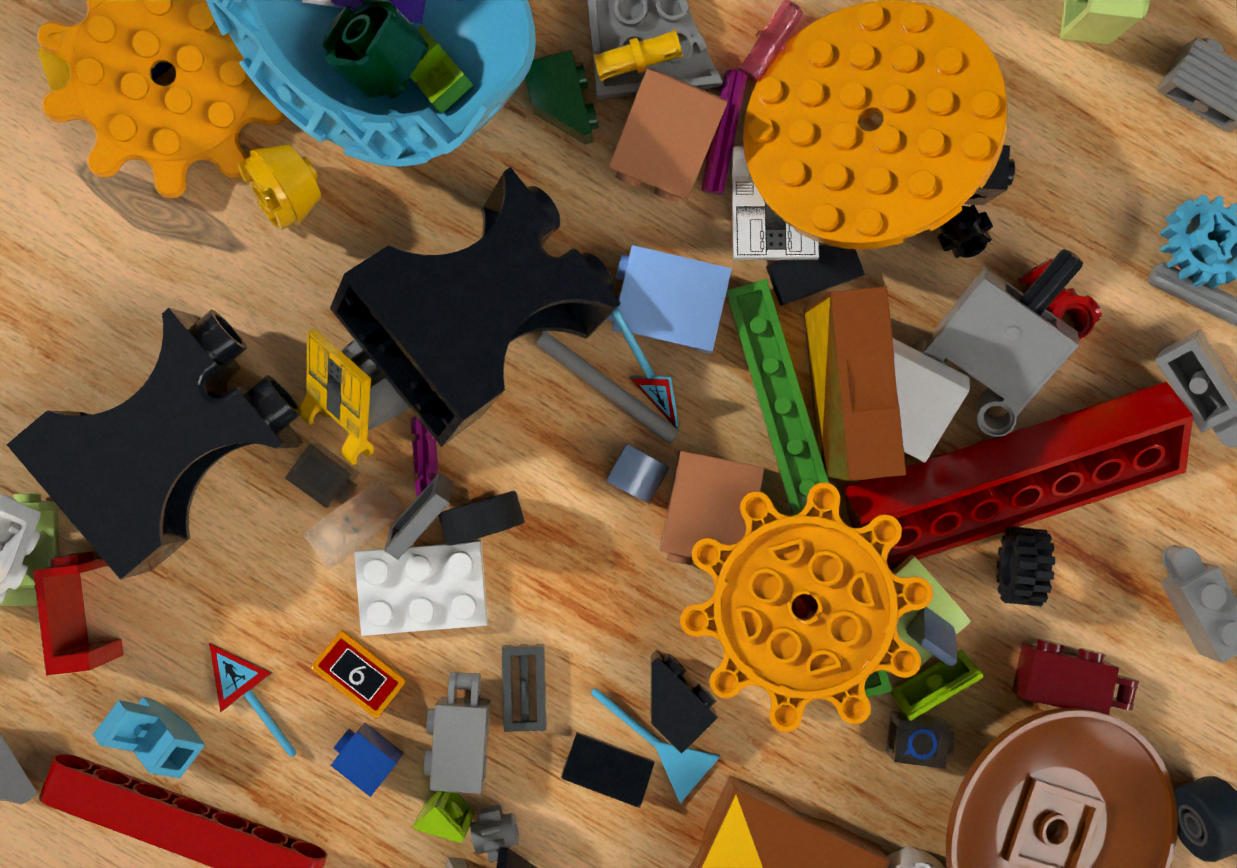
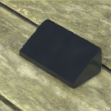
M576 732L562 770L561 778L640 808L655 761Z

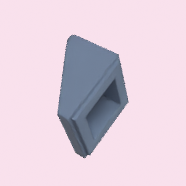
M928 607L920 609L906 627V633L948 666H954L957 662L954 627Z

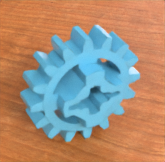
M1201 195L1193 201L1187 200L1176 207L1177 210L1165 218L1169 226L1160 231L1162 237L1169 239V243L1160 247L1161 252L1171 253L1172 259L1166 264L1167 267L1171 268L1178 265L1181 268L1178 278L1183 280L1193 276V286L1197 288L1208 283L1212 289L1237 279V204L1234 203L1227 208L1223 207L1224 201L1222 196H1217L1210 202L1206 195Z

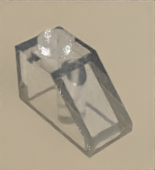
M378 480L332 511L304 533L303 537L330 569L341 564L403 514L404 510L382 482Z

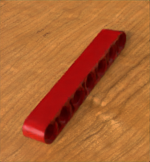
M55 755L39 795V800L49 807L213 868H323L327 859L326 851L312 843L74 755Z

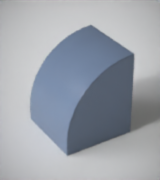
M626 444L606 481L650 504L670 467Z

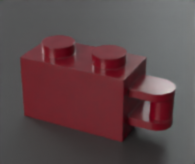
M1038 639L1037 646L1022 643L1012 692L1024 700L1061 708L1091 709L1108 715L1111 707L1133 710L1139 681L1118 675L1119 667L1104 661L1106 654L1085 648H1079L1078 655L1063 651V644L1044 639ZM1119 684L1117 696L1114 698L1115 685Z

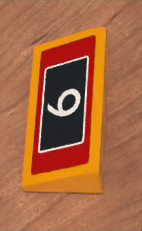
M340 630L310 667L375 719L383 713L407 682V679L344 630Z

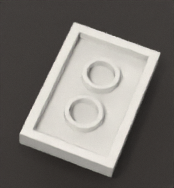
M482 540L448 546L446 543L410 546L399 560L385 552L384 549L354 552L361 636L487 626L488 612Z

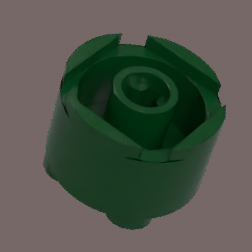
M360 0L363 5L354 11L348 6L345 7L334 18L324 35L322 46L328 51L327 56H324L325 61L364 97L377 98L387 95L389 98L398 97L406 89L408 77L413 73L419 61L426 56L429 49L427 42L390 0Z

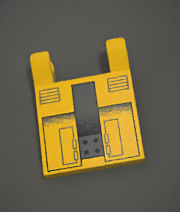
M313 328L307 331L306 396L300 405L302 412L300 417L311 426L314 424L313 419L317 413L321 414L324 418L330 415L349 433L341 449V455L349 463L355 465L357 463L356 459L361 452L366 457L374 453V446L367 440L371 378L320 332Z

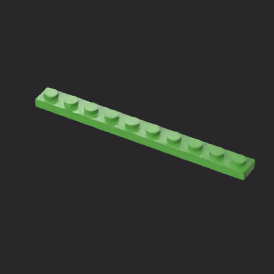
M764 279L727 290L726 296L790 509L794 516L804 509L809 490L818 483H829L768 281ZM875 671L869 675L864 687L868 698L892 691L887 671Z

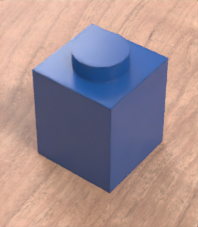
M364 723L356 733L349 728L333 749L339 755L330 766L371 797L404 753L367 723Z

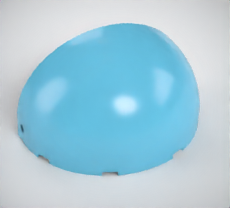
M206 0L221 34L229 33L243 56L244 60L240 61L239 64L259 90L278 110L319 142L327 139L343 147L344 155L382 166L402 167L426 163L431 158L444 153L448 154L480 131L502 109L524 80L534 59L536 46L535 25L528 0H426L422 24L411 23L416 29L422 25L473 84L466 93L441 114L410 77L407 79L406 89L398 97L389 98L387 95L377 98H367L357 92L325 61L324 56H327L328 51L322 46L324 35L334 18L344 8L303 3L302 0Z

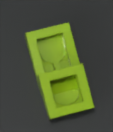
M421 25L417 30L427 42L429 49L426 56L419 61L409 77L442 114L466 93L473 84Z

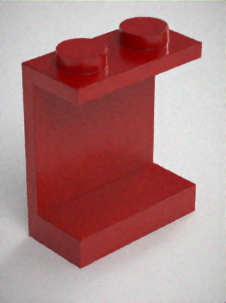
M95 551L50 558V567L33 570L46 676L89 671L124 655L122 639L93 643L88 641L80 573L108 566L102 558H96Z

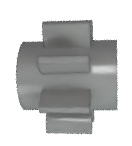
M501 805L481 809V813H478L479 821L471 822L470 824L471 838L476 854L488 853L490 863L497 861L499 847L511 849V846L519 845V832L513 812L502 815Z

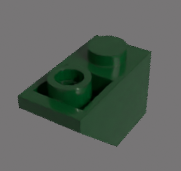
M571 50L534 59L529 72L525 76L534 114L585 145L593 143L591 130L597 129L599 126L593 103L586 105L584 103L581 89L587 88L588 82L583 62L574 63Z

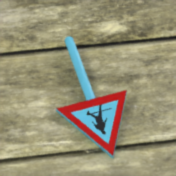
M616 309L612 312V316L646 375H632L630 379L672 425L678 428L679 422L671 377L655 376L619 309Z
M209 643L220 713L244 695L290 757L295 756L296 750L251 691L252 688L271 675L272 672Z

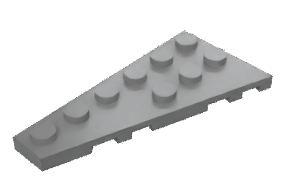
M587 0L593 54L630 44L629 39L637 37L638 41H642L676 29L683 57L646 67V69L649 67L701 89L722 87L723 81L718 70H715L707 52L705 41L698 32L686 0ZM593 57L597 100L637 95L645 72L638 74V71L634 70L604 79L605 81L601 82Z

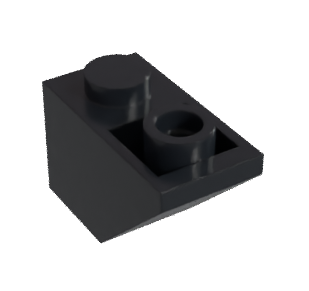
M656 650L651 655V724L682 754L718 718L713 707L717 701L700 683L693 687L683 677L687 671L675 657L669 653L664 658Z

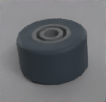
M1205 776L1176 787L1174 791L1178 813L1177 835L1183 845L1194 856L1205 862H1217L1237 854V791L1228 782L1216 776Z

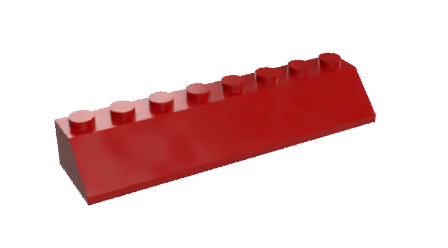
M1167 382L1149 388H1142L1136 392L1109 401H1103L1085 409L1063 414L1030 427L1020 428L1001 437L980 441L975 445L938 455L926 462L905 466L906 475L861 480L855 484L843 487L848 517L852 528H862L868 525L875 517L884 514L893 516L898 520L902 529L901 538L887 555L888 568L892 569L901 564L911 554L917 560L1005 532L1011 526L1020 527L1185 473L1193 414Z

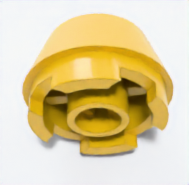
M289 144L251 150V157L238 163V168L244 182L251 181V188L259 200L256 203L274 227L279 225L280 229L283 230L291 224L298 226L321 199V192L316 182L318 175L313 165L305 156L301 158L298 152Z

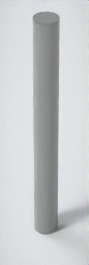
M546 331L537 341L536 345L669 444L679 433L677 428Z

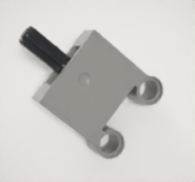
M1067 249L1061 250L1025 294L985 267L928 338L919 340L912 347L947 365V360H950L988 387L978 399L977 423L979 428L989 436L1001 437L1010 433L1016 425L1017 415L1079 346L1078 331L1046 310L1083 266V261L1072 251ZM993 406H1001L1008 412L1004 416L993 417L986 410Z

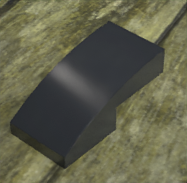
M826 244L819 246L818 260H780L766 266L780 306L865 275L856 249Z

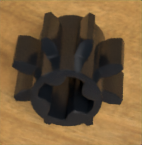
M975 205L970 207L961 206V212L940 226L942 233L937 238L944 252L952 250L955 258L974 257L980 254L986 248L987 243L992 240L988 230L993 228V225L987 213L982 212L979 214Z

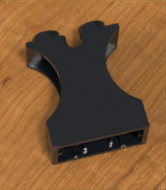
M511 167L503 172L482 208L483 231L482 238L479 241L457 252L441 255L415 254L388 245L344 273L330 306V310L441 447L480 419L505 391L504 361L509 343L522 336L542 331L566 332L587 339L621 304L613 294L614 283L609 270L595 255L587 252L580 253L574 248L560 257H554L545 252L542 246L549 236L560 227L558 209L553 200L542 189L536 186L527 188Z
M167 308L162 313L163 340L158 361L144 385L124 403L93 415L85 412L47 410L6 444L120 580L154 570L190 539L189 513L194 493L207 471L225 455L252 444L266 445L278 449L298 448L304 443L289 425L302 414L301 409L291 395L271 376L266 375L252 388L236 386L228 393V380L241 369L234 359L245 351L247 346L237 331L219 313L212 309L202 318L172 308Z

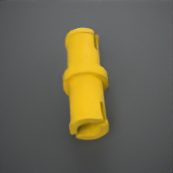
M676 29L642 41H638L637 37L629 39L630 44L593 54L601 82L605 81L604 79L637 70L638 74L646 72V67L683 57Z

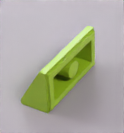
M960 649L957 651V662L954 666H948L943 661H940L896 687L890 693L901 713L911 721L982 679L984 675L968 655Z
M437 791L424 803L412 827L420 832L461 843L467 835L475 810L458 792Z

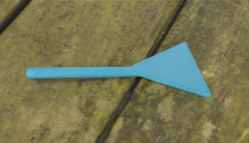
M596 688L591 691L593 697L657 749L680 804L719 759L720 755L687 748L681 754L672 744L661 742Z

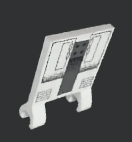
M744 146L733 147L731 156L733 260H818L819 242L799 234L792 226L773 213L754 185L751 176H749Z

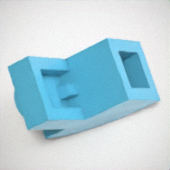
M142 697L138 704L118 700L93 733L100 746L133 751L150 774L175 778L182 777L205 746V743L187 721L167 706L147 697Z

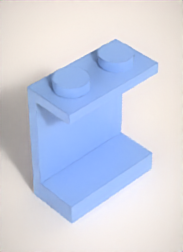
M632 245L629 256L621 254L616 279L623 281L620 297L615 296L621 303L617 309L621 312L632 334L694 348V351L711 354L732 268ZM611 314L606 320L613 321V332L621 334V330Z

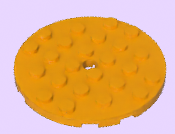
M902 0L865 2L840 9L816 20L791 38L775 54L759 77L751 94L744 121L743 144L748 171L754 185L773 213L805 237L826 245L847 249H874L904 243L903 239L917 235L927 229L931 232L948 222L962 211L961 206L979 187L982 189L995 169L1006 138L1008 103L1004 79L992 51L984 40L970 26L944 10L918 2ZM874 112L883 117L881 126L874 131H865L860 128V123L865 118L872 116Z

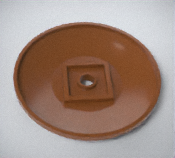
M1073 707L1048 710L1029 716L995 738L977 757L964 777L954 799L946 833L947 868H1171L1177 841L1178 813L1175 791L1170 775L1156 749L1141 733L1124 721L1108 714L1091 709ZM1058 819L1059 826L1057 832L1047 838L1046 830L1048 825Z

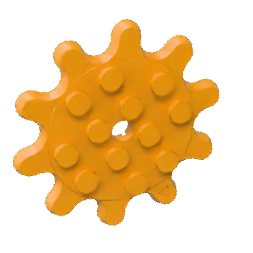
M85 0L87 3V14L80 23L67 25L58 21H48L39 27L37 41L44 51L64 59L70 71L69 80L66 85L46 93L41 103L42 111L53 122L66 123L71 120H82L93 128L96 140L88 153L87 165L89 170L98 177L109 178L114 176L127 161L133 159L141 160L152 169L154 186L157 192L165 198H178L186 190L188 168L199 160L212 162L226 177H242L238 163L247 159L248 156L239 143L241 129L251 122L274 126L281 123L285 118V115L272 104L239 64L240 61L244 60L243 56L229 33L221 34L206 0ZM169 62L175 67L176 78L173 83L167 86H160L153 81L151 69L157 63Z
M827 482L818 483L809 490L804 509L794 516L780 514L774 508L770 498L764 493L756 491L748 493L740 504L741 515L746 524V532L742 540L736 544L726 545L712 538H703L697 541L691 552L695 565L712 577L715 590L708 601L687 606L680 616V624L686 634L693 637L711 636L717 639L723 646V660L710 675L709 683L711 690L718 697L726 699L734 697L747 686L756 685L762 687L767 691L771 700L770 721L777 730L782 732L796 730L801 724L806 705L816 699H825L831 702L836 707L839 716L848 724H861L867 720L871 712L870 701L864 688L870 674L875 671L884 670L898 677L908 678L915 675L921 666V656L918 651L899 637L897 623L904 613L927 607L933 598V590L929 582L921 577H898L888 568L887 555L901 538L902 529L900 523L893 516L884 514L875 517L868 525L862 528L847 526L839 516L840 494L838 489ZM808 594L816 599L818 608L812 617L803 619L793 612L792 602L798 595Z

